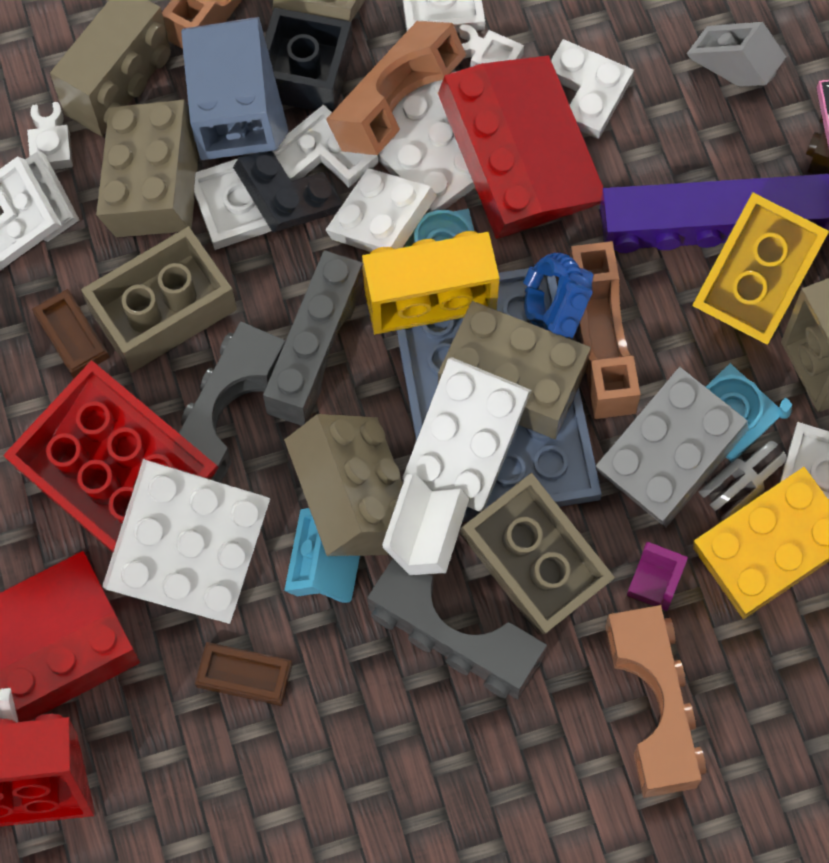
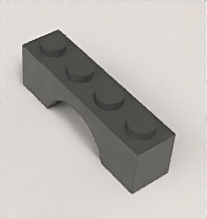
M325 250L323 251L263 394L268 415L301 426L309 421L321 392L325 367L335 338L343 323L347 319H351L364 287L362 262Z
M240 321L234 333L229 332L225 336L220 347L221 357L215 368L210 367L205 372L200 385L202 392L196 403L191 402L186 407L181 418L182 428L179 432L180 435L218 466L211 480L220 483L232 463L228 448L217 436V424L220 415L226 406L239 396L251 392H265L285 344V340Z
M392 559L367 597L368 609L372 612L370 615L372 619L387 629L393 630L396 626L408 633V640L425 652H431L434 649L446 656V663L459 673L468 675L472 672L484 679V686L497 696L506 698L509 694L518 700L544 659L547 644L510 622L493 632L481 635L465 634L452 629L441 620L432 603L433 576L429 574L409 575Z

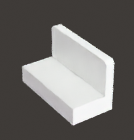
M406 474L383 541L384 550L409 575L446 573L470 498L461 489L431 491L417 474Z

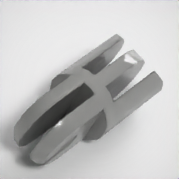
M774 441L765 443L745 461L736 458L698 491L705 498L730 475L734 476L736 480L709 504L714 511L728 502L742 488L748 491L744 497L721 516L723 521L765 491L763 481L786 461L787 457L783 451L759 472L756 473L752 469L778 445Z

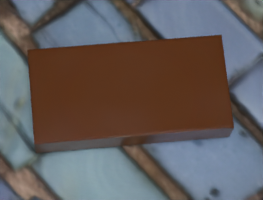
M68 289L32 308L36 319L73 378L91 360L98 365L110 358Z
M206 642L195 685L201 689L282 706L293 663L292 660Z

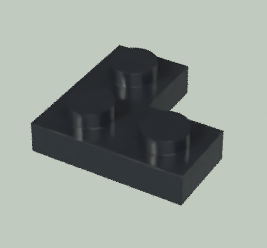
M273 151L259 152L240 157L233 166V169L272 233L337 214L343 205L324 172L291 181Z

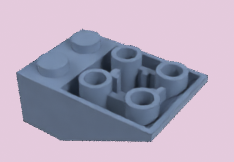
M255 17L183 28L181 34L190 124L200 159L207 160L277 150L289 131L260 18Z

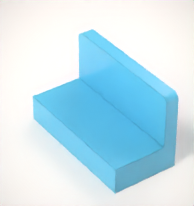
M309 508L300 510L284 591L295 596L320 593L342 603L351 602L360 556H327Z

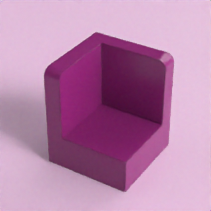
M646 542L627 596L652 606L661 605L662 610L668 611L688 557Z

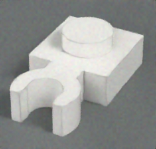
M461 24L459 27V37L468 40L462 46L466 53L465 58H472L471 67L482 63L521 59L524 54V45L489 30L486 36L482 38L469 25Z
M53 102L54 110L48 117H42L38 106L32 105L31 116L38 129L27 130L30 156L37 151L44 153L53 170L73 167L70 132L67 125H62L64 117L59 103Z

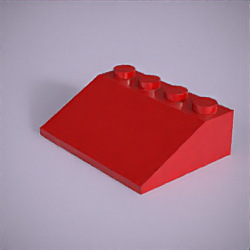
M549 55L482 63L444 76L438 96L496 239L600 205L604 187Z
M92 360L3 455L22 475L112 553L116 546L143 459L210 480L218 469V466Z
M84 551L0 593V689L11 688L18 722L31 721L141 663Z
M44 714L36 717L35 721L17 723L10 719H0V827L94 816V805L79 739L70 718L58 714Z

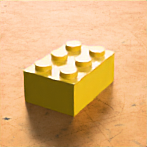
M752 192L692 306L768 345L829 231Z
M465 231L455 235L452 239L441 241L423 239L409 247L398 249L380 247L371 251L370 254L362 255L364 289L374 335L464 318L471 301L497 310L500 278L489 232Z
M802 467L694 540L693 549L743 620L829 562V500L805 467Z

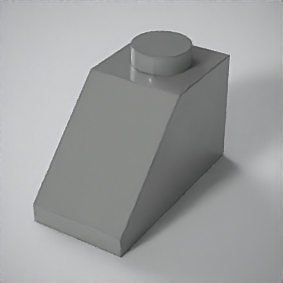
M763 22L707 26L687 52L691 60L737 86L767 85L776 76L777 69L787 57Z

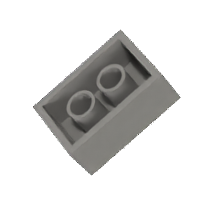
M679 367L598 462L596 468L604 478L666 528L749 430L748 420Z

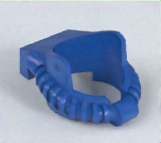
M551 253L544 256L534 267H529L523 281L527 286V289L525 288L524 291L526 293L524 296L526 317L533 325L566 338H573L593 293V273L580 268L576 261L567 254ZM544 275L550 277L554 275L559 277L555 298L550 308L546 311L544 304L545 292L540 290L539 286Z

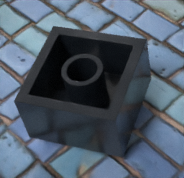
M274 7L265 41L281 103L315 111L322 105H325L333 112L339 102L353 51L352 23L350 21Z

